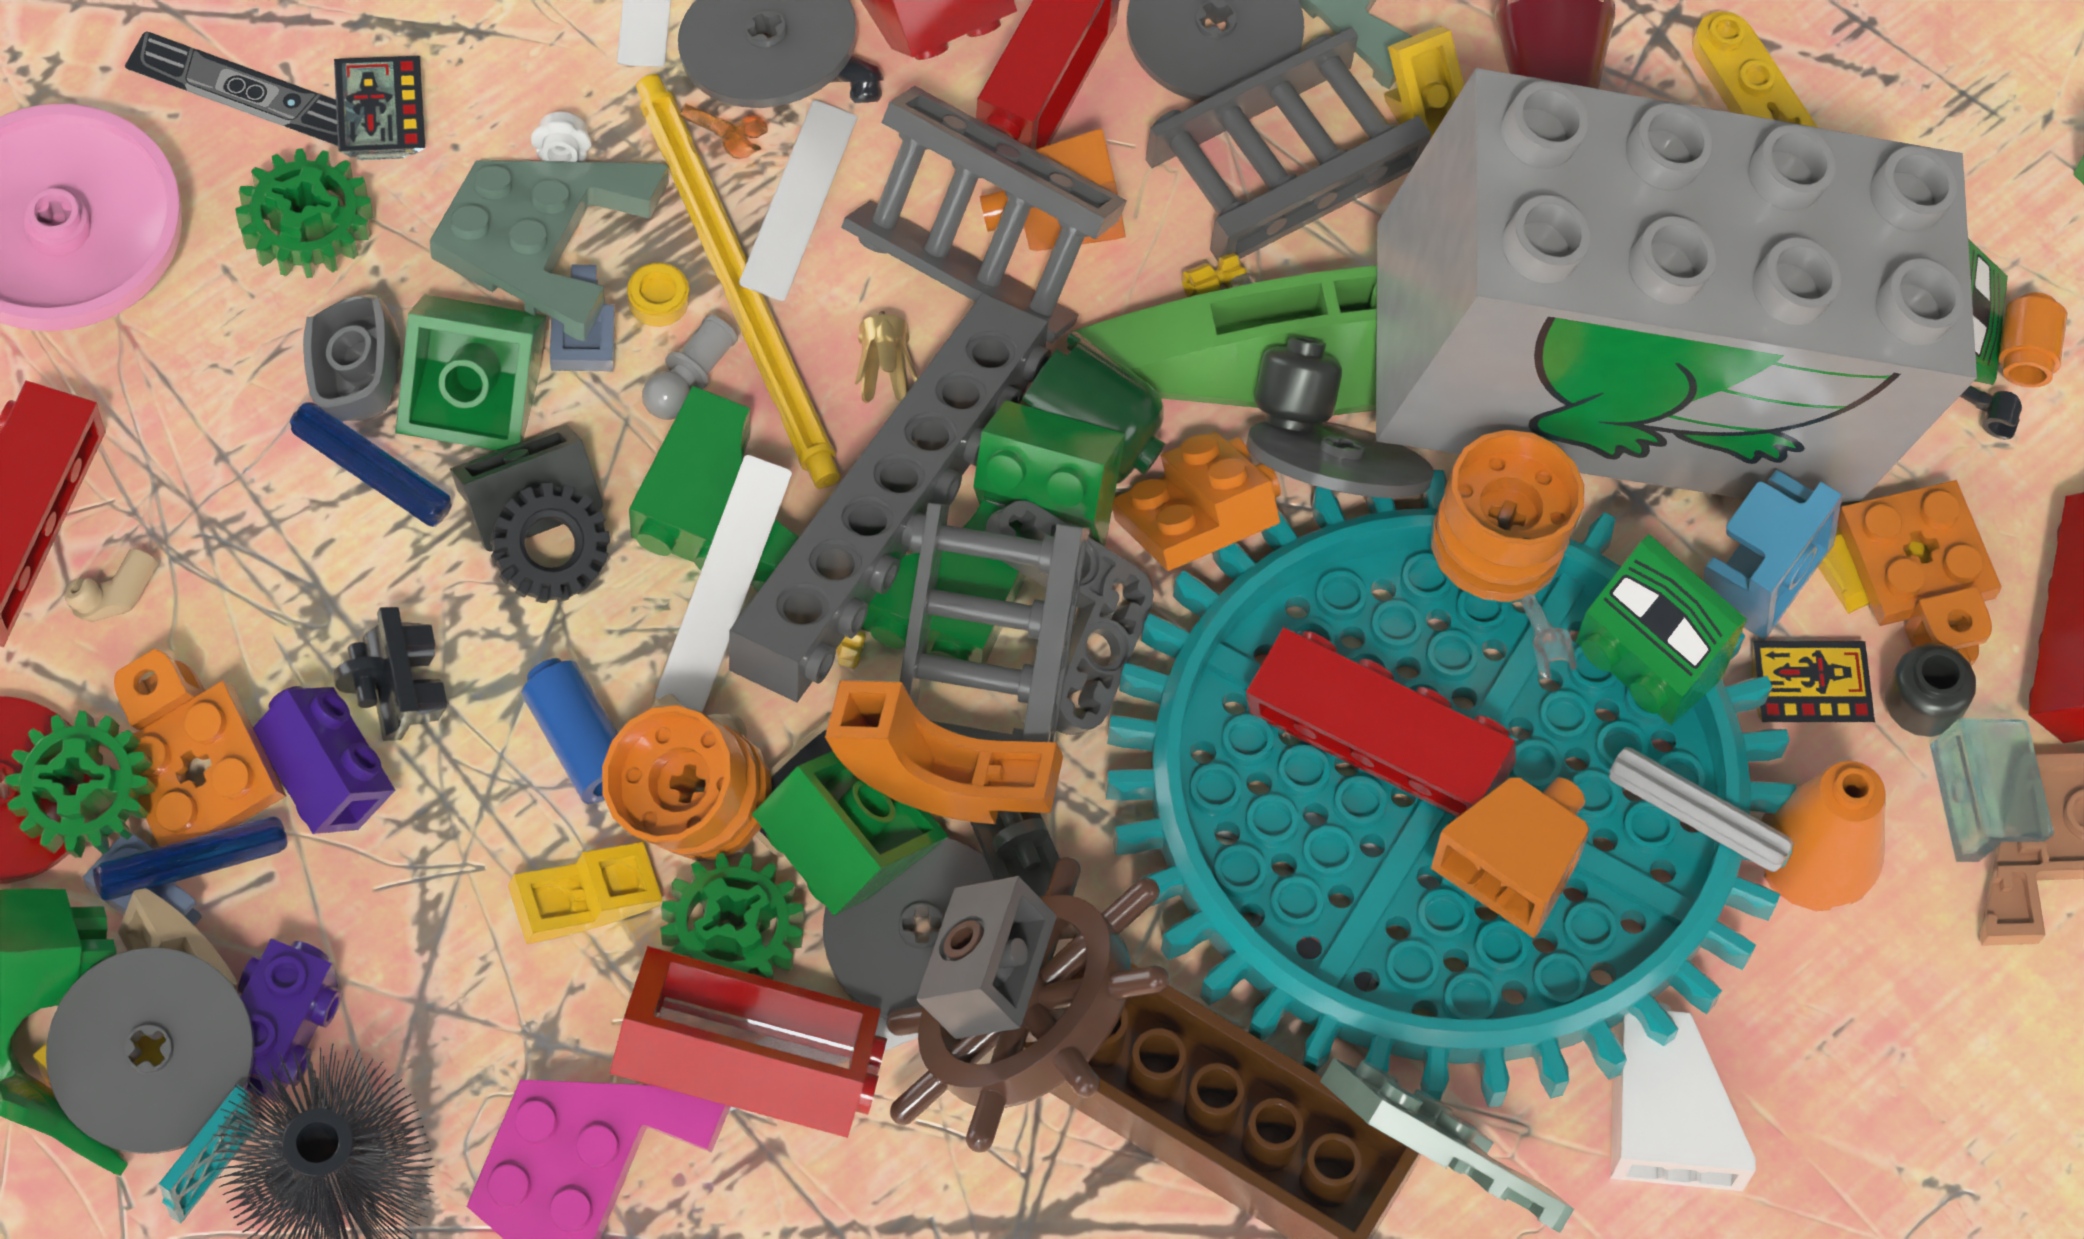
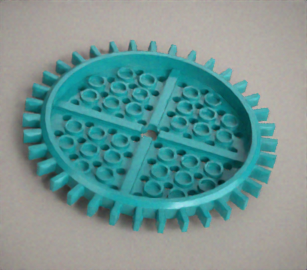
M1434 470L1430 489L1423 493L1422 496L1424 509L1396 510L1393 498L1367 496L1366 503L1371 514L1349 520L1345 519L1339 501L1332 490L1316 487L1312 502V512L1320 529L1298 537L1286 517L1278 510L1280 523L1261 531L1264 540L1274 552L1268 554L1256 563L1236 542L1214 551L1213 560L1234 581L1221 594L1216 593L1201 580L1184 570L1177 576L1173 597L1182 606L1199 616V621L1191 632H1188L1165 619L1149 614L1143 625L1141 639L1143 643L1175 659L1170 675L1126 662L1121 673L1119 691L1136 698L1160 704L1157 721L1129 716L1111 715L1107 744L1122 748L1151 751L1152 761L1151 769L1107 771L1105 785L1106 800H1152L1154 819L1129 822L1115 827L1113 838L1114 851L1116 855H1126L1161 848L1168 868L1142 877L1155 880L1160 888L1159 897L1151 906L1172 897L1181 896L1191 915L1173 924L1163 934L1162 953L1167 960L1188 953L1196 945L1209 940L1225 959L1207 973L1202 983L1200 998L1210 1006L1227 996L1236 984L1246 979L1266 996L1254 1009L1248 1033L1264 1041L1275 1032L1279 1021L1287 1012L1316 1027L1306 1040L1303 1054V1066L1315 1073L1329 1060L1332 1044L1336 1038L1368 1048L1369 1052L1365 1061L1387 1073L1389 1072L1390 1055L1423 1061L1424 1073L1420 1083L1421 1091L1441 1101L1449 1082L1447 1063H1478L1481 1071V1090L1487 1106L1502 1107L1510 1081L1505 1061L1529 1057L1534 1058L1540 1082L1550 1099L1563 1096L1569 1083V1069L1560 1049L1573 1046L1582 1041L1586 1043L1596 1065L1608 1080L1621 1075L1627 1058L1623 1046L1611 1028L1622 1022L1624 1016L1630 1013L1641 1023L1647 1037L1660 1045L1665 1046L1674 1040L1679 1029L1672 1017L1654 999L1669 986L1677 990L1690 1004L1707 1015L1716 1005L1722 990L1710 977L1691 963L1700 948L1706 949L1724 962L1743 971L1756 947V944L1744 935L1718 921L1724 905L1753 917L1769 921L1781 894L1737 876L1741 861H1751L1750 859L1700 831L1691 833L1684 830L1680 825L1681 820L1644 799L1640 801L1628 800L1622 793L1624 788L1610 780V769L1619 753L1625 747H1631L1750 814V811L1774 814L1796 790V784L1750 781L1748 762L1770 761L1782 758L1790 741L1787 729L1742 732L1736 714L1754 710L1766 703L1772 689L1768 676L1746 679L1725 686L1723 680H1720L1671 726L1657 713H1649L1640 707L1633 699L1629 688L1610 671L1598 669L1587 659L1582 647L1572 641L1568 633L1580 631L1586 611L1621 567L1602 555L1610 545L1615 524V517L1606 512L1589 526L1587 536L1582 543L1569 539V545L1564 553L1562 562L1550 584L1532 597L1502 602L1481 599L1458 588L1439 568L1431 549L1432 524L1438 513V507L1444 497L1447 485L1444 470ZM1378 589L1386 590L1393 598L1388 601H1380L1372 595V592ZM1515 602H1525L1531 606L1533 611L1530 613H1520L1514 609L1512 604ZM1290 607H1299L1307 615L1303 618H1293L1287 614L1286 610ZM1439 619L1448 628L1443 631H1436L1428 626L1427 621ZM1283 627L1299 635H1302L1304 631H1310L1330 641L1336 647V653L1356 663H1359L1361 659H1367L1383 666L1394 676L1393 681L1415 692L1418 687H1425L1439 693L1451 703L1452 710L1473 720L1475 716L1481 715L1498 722L1508 731L1513 727L1525 729L1530 735L1525 740L1516 739L1511 734L1509 736L1515 740L1516 763L1506 780L1509 778H1521L1543 793L1554 779L1565 778L1577 785L1585 797V805L1576 815L1586 821L1590 830L1581 857L1564 889L1569 887L1576 888L1583 893L1585 899L1579 902L1571 901L1565 897L1562 891L1535 938H1532L1497 913V918L1494 920L1485 921L1480 919L1476 915L1475 909L1485 905L1431 869L1441 831L1457 817L1355 766L1353 767L1357 771L1356 774L1352 776L1341 775L1336 771L1335 766L1347 762L1303 740L1296 745L1284 744L1279 736L1286 733L1285 731L1250 714L1246 691L1261 666L1256 662L1255 657L1260 654L1269 653ZM1743 632L1740 635L1731 659L1739 653L1745 638ZM1349 636L1355 637L1361 641L1362 646L1351 649L1346 647L1341 639ZM1486 649H1495L1502 654L1503 659L1492 661L1487 659L1482 652ZM1403 666L1411 667L1417 672L1418 676L1407 679L1400 676L1397 669ZM1551 679L1558 684L1559 689L1547 691L1540 686L1538 681ZM1466 697L1472 701L1474 706L1469 709H1462L1457 707L1452 699ZM1229 702H1236L1241 704L1245 711L1241 714L1233 715L1228 713L1223 706ZM1598 709L1609 710L1616 719L1609 722L1603 721L1596 716L1595 711ZM1656 739L1665 740L1671 745L1672 750L1669 752L1658 751L1653 747L1651 741ZM1196 751H1206L1212 755L1213 760L1209 763L1201 764L1196 762L1191 754ZM1571 757L1579 758L1585 763L1587 768L1583 770L1571 769L1565 760ZM1259 781L1266 784L1269 791L1263 795H1257L1252 793L1247 785L1251 782ZM1396 794H1404L1411 798L1413 804L1409 807H1400L1392 801L1391 797ZM1310 812L1319 813L1326 822L1320 826H1313L1308 824L1303 816ZM1220 831H1229L1238 840L1231 845H1225L1220 843L1215 835ZM1599 837L1606 838L1611 841L1614 849L1610 851L1599 850L1595 847L1593 839ZM1368 843L1375 844L1381 849L1382 854L1378 857H1369L1362 853L1360 847ZM1792 849L1790 850V853L1788 854L1786 860L1784 861L1783 865H1782L1780 868H1784V867H1785V865H1786V863H1787V861H1788V859H1789V857H1790V855H1791V853H1792ZM1278 862H1284L1294 869V873L1289 876H1280L1273 871L1271 866ZM1653 869H1663L1669 873L1672 880L1667 883L1658 882L1652 877L1650 871ZM1422 875L1433 876L1439 882V886L1434 889L1424 888L1419 884L1417 878ZM1333 894H1343L1349 898L1351 905L1346 908H1338L1332 905L1328 898ZM1254 913L1260 918L1263 916L1264 921L1261 925L1252 927L1243 918L1242 914ZM1625 919L1635 920L1640 924L1642 932L1635 934L1627 932L1621 926V921ZM1393 925L1401 926L1407 931L1408 937L1403 940H1395L1387 934L1386 928ZM1306 937L1316 939L1321 945V954L1315 959L1302 958L1296 950V945L1301 939ZM1537 938L1547 939L1553 944L1555 950L1549 953L1540 952L1534 947L1532 941ZM1450 957L1458 958L1463 961L1466 969L1461 972L1450 971L1446 968L1443 961ZM1595 970L1605 971L1611 976L1613 982L1608 985H1600L1592 979L1590 973ZM1360 972L1371 973L1373 975L1371 979L1376 983L1377 988L1371 992L1362 991L1356 987L1354 977ZM1508 989L1516 990L1523 996L1524 1002L1518 1005L1510 1004L1504 1000L1502 992ZM1417 1009H1425L1431 1012L1434 1017L1412 1014V1012Z

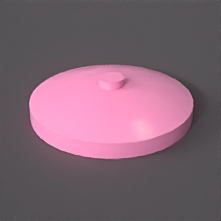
M75 104L39 105L23 108L1 116L0 323L35 331L71 330L104 321L131 307L144 297L163 276L174 257L181 235L182 204L176 178L164 153L145 132L131 122L110 112L89 106Z

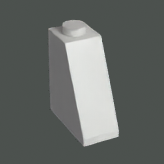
M1658 1003L1672 1017L1679 1029L1674 1040L1665 1046L1647 1037L1638 1019L1628 1013L1624 1016L1622 1022L1614 1027V1035L1623 1046L1627 1061L1621 1075L1613 1078L1610 1179L1743 1191L1756 1171V1158L1691 1013L1672 1011L1670 1006Z

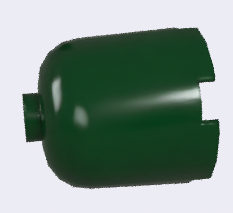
M1072 331L1066 341L1068 343L1067 349L1071 352L1065 355L1056 349L1022 400L1032 408L1126 433L1117 484L1123 482L1134 469L1145 475L1157 460L1166 444L1156 437L1164 420V405L1159 393L1149 383L1076 331Z

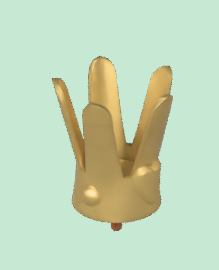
M880 311L879 315L868 317L859 325L858 341L862 344V354L855 385H858L862 379L861 397L864 403H869L875 395L880 365L884 372L889 373L894 395L901 402L908 393L904 358L914 382L918 379L906 348V343L909 341L907 323L898 316L885 314L884 311Z

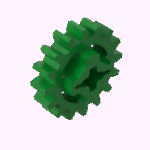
M303 148L296 149L293 162L286 163L281 156L275 154L272 155L273 170L266 172L258 167H254L251 170L255 187L240 186L239 196L242 206L235 208L243 244L246 250L256 249L260 265L265 266L274 259H277L280 275L287 276L292 271L294 265L302 266L306 278H313L315 265L323 263L333 273L338 271L336 257L339 254H343L351 259H355L358 256L356 240H369L368 220L373 218L371 199L367 195L365 180L363 176L353 178L350 162L344 160L335 167H332L329 152L325 150L320 152L315 161H309ZM331 190V191L334 192L338 197L333 196V195H329V194H328L329 191ZM339 198L343 201L345 207L340 206ZM264 219L269 220L271 229L281 231L279 236L267 227Z
M78 711L74 726H69L57 714L51 717L53 730L51 734L45 737L34 728L28 732L31 741L35 745L30 753L23 750H14L11 756L23 768L21 773L5 776V783L13 790L21 793V795L7 803L8 808L16 816H27L19 828L32 839L41 835L40 844L50 852L55 853L64 842L68 853L75 858H82L86 842H91L102 854L109 852L107 836L116 832L119 836L128 840L133 836L130 828L125 823L130 815L137 818H146L149 813L137 800L139 795L155 792V785L148 778L139 775V773L146 771L153 765L152 761L144 752H134L140 740L130 730L118 734L120 725L112 717L105 715L98 725L95 726L94 718L86 711ZM99 746L113 752L119 763L120 770H114L111 766L103 765V755L99 752ZM85 773L93 779L89 783L82 784ZM71 785H78L76 795L67 788H71ZM46 798L50 802L57 803V814L61 816V823L49 818L42 806L41 799Z
M719 853L716 856V869L707 871L697 861L691 864L693 880L691 884L684 880L674 879L671 884L672 895L676 901H663L661 906L662 920L669 923L660 928L661 942L663 946H674L670 952L774 980L773 966L786 971L791 970L793 967V954L788 948H802L803 930L796 925L804 922L803 904L790 903L795 897V885L791 880L778 885L774 884L776 880V865L769 863L760 872L752 870L751 854L745 853L738 867L729 866L724 853ZM700 902L703 907L704 917L695 921L694 929L688 931L687 926L690 915ZM776 918L777 928L770 943L765 947L760 933L770 928V921ZM729 919L734 926L744 923V928L736 931L730 923L721 926V922Z

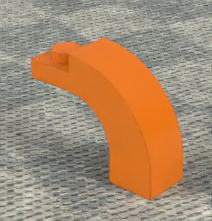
M840 680L825 735L827 742L841 763L857 778L873 789L910 807L942 817L975 823L995 824L998 811L1051 813L1064 757L1057 742L983 740L944 729L920 713L902 682Z

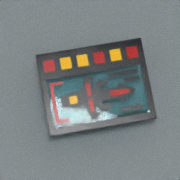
M420 56L334 59L338 152L349 157H357L358 160L403 159L408 155H414L425 149Z

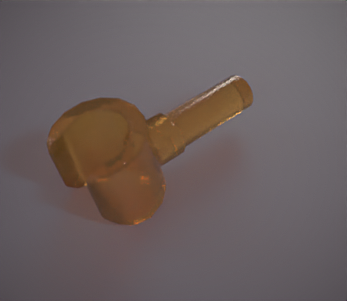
M687 103L683 105L679 117L710 130L715 135L721 137L726 152L736 159L747 158L761 150L760 146L751 143L747 137L759 138L768 132L766 123L754 115L747 116L734 124L723 118L719 119Z

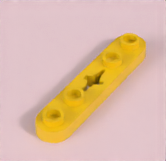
M1719 11L1710 13L1701 20L1693 38L1692 51L1695 59L1730 112L1818 128L1751 25L1743 17L1732 12Z

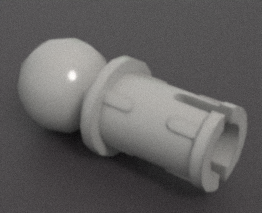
M706 316L702 320V324L680 351H671L667 355L665 363L670 371L655 373L646 381L642 390L643 404L650 414L659 419H675L691 387L695 386L704 389L709 384L707 375L728 349L738 341V337L730 325L717 316Z

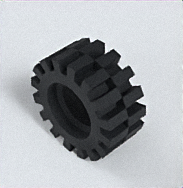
M542 483L540 487L534 489L530 486L522 490L514 499H510L495 522L490 541L493 549L491 555L493 565L498 567L501 573L499 577L505 585L508 583L516 589L515 593L523 598L527 595L536 598L535 602L547 603L549 600H557V602L569 600L571 596L579 595L587 589L606 563L609 554L607 553V545L610 543L609 531H605L604 527L606 519L601 510L597 512L591 505L593 500L586 494L582 497L575 493L574 487L565 484L562 488L553 487V483ZM545 519L557 520L566 525L571 531L575 543L574 552L570 560L565 564L552 568L544 567L534 562L528 555L525 547V536L528 529L538 521Z

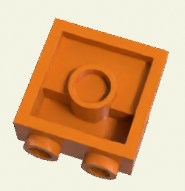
M1215 431L1210 434L1192 436L1186 439L1181 446L1161 454L1165 476L1137 483L1130 491L1114 497L1112 508L1115 521L1167 571H1170L1279 524L1280 518L1275 498L1281 495V488L1273 469L1262 463L1253 465L1250 453L1239 437L1226 441Z

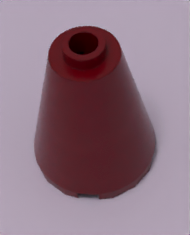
M1508 0L1498 1L1495 7L1496 23L1509 74L1599 89L1615 20V3L1613 0H1604V2L1599 0H1519L1508 4Z

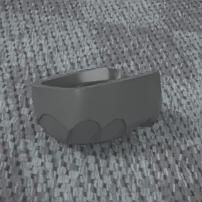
M362 294L341 300L323 311L307 317L303 335V354L306 380L313 401L324 412L341 422L368 420L386 411L394 385L397 383V366L400 359L399 331L394 316L387 305L378 296Z

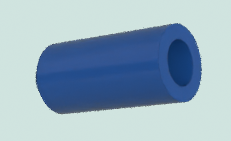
M559 658L543 661L528 673V682L522 688L521 695L581 800L586 804L602 802L605 800L602 794V766L611 741L618 734V731L576 661H561Z

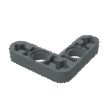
M1015 501L990 516L985 532L1016 536V531L1008 524L1018 520L1022 523L1020 534L1024 538L1042 541L1045 535L1055 536L1057 524L1067 523L1034 503ZM1090 537L1087 540L1077 607L1080 608V611L1073 626L1057 731L1066 735H1077L1091 730L1102 724L1108 715L1120 685L1124 664L1130 661L1144 622L1152 607L1154 597L1152 584L1141 569ZM1003 561L1045 588L1047 587L1048 575L1040 574L1038 571L1039 567ZM1121 583L1124 586L1122 596L1130 603L1115 611L1119 601V594L1112 587ZM1114 612L1112 619L1103 618L1104 616ZM1091 633L1103 636L1110 646L1111 656L1106 666L1096 664L1088 654L1087 640ZM1086 679L1096 681L1094 683L1084 686ZM1082 689L1078 705L1085 710V713L1075 716L1073 714L1075 704L1067 696Z

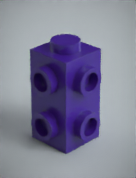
M293 686L287 688L272 698L268 705L269 710L253 727L274 771L296 805L300 818L307 824L312 834L359 830L396 791L382 768L380 758L369 747L351 717L348 705L337 694L334 687L303 688L301 686Z
M271 938L261 958L253 956L248 961L238 985V992L242 994L241 998L247 1007L254 1030L255 1057L249 1082L269 1100L271 1099L264 1092H267V1090L261 1084H264V1082L258 1076L260 1073L254 1066L258 1068L281 1096L278 1086L274 1081L275 1078L271 1073L272 1070L268 1065L269 1062L286 1090L288 1084H291L278 1052H280L296 1087L300 1083V1078L293 1052L304 1077L307 1070L305 1044L308 1047L318 1026L326 1028L331 1023L342 996L341 990L337 989L338 984L333 964L328 962L329 957L320 949L302 941H293L291 946ZM307 1048V1054L309 1053L311 1060L312 1050ZM248 1083L247 1088H246L247 1091L252 1092V1091L249 1089V1087H250V1088H251L253 1091H255L259 1096H262L257 1090H255V1089Z

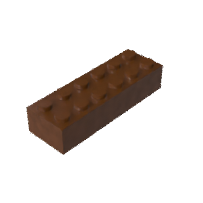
M1131 963V969L1139 968ZM1086 965L1069 980L1083 978ZM1169 985L1160 993L1127 998L1123 1011L1111 1034L1088 1062L1100 1079V1088L1094 1096L1089 1098L1078 1096L1067 1081L1049 1092L1289 1239H1372L1417 1166L1421 1156L1420 1153L1366 1123L1320 1082L1322 1078L1320 1075ZM1034 1041V1042H1026V1043H1025V1046H1024V1049L1028 1048L1030 1045H1032V1044L1035 1043L1036 1041Z

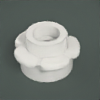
M553 112L544 116L539 123V127L532 132L531 144L536 148L537 156L543 161L582 162L587 157L586 151L591 148V138L587 133V126L581 118L568 112Z

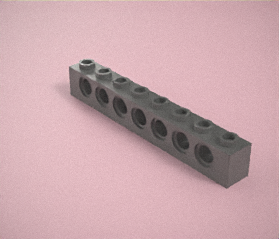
M982 293L731 627L729 630V671L797 703L812 682L819 684L826 678L833 665L837 647L845 636L852 639L857 635L865 621L868 605L877 592L885 594L893 585L899 571L900 561L906 552L911 549V536L916 515H926L928 503L952 504L961 486L962 475L970 464L977 466L982 430L1005 400L1018 404L1021 403L1023 391L1030 382L1033 383L1051 357V350L1046 348L1048 321Z

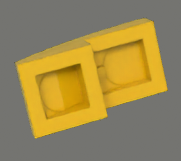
M644 842L582 852L576 864L514 874L508 884L526 944L556 939L611 924L658 907L663 901Z

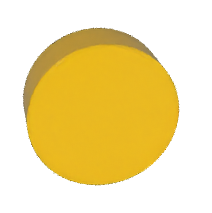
M650 263L640 267L632 274L628 281L627 298L629 309L638 321L649 326L663 327L677 322L684 316L689 306V285L685 275L676 267L666 263Z

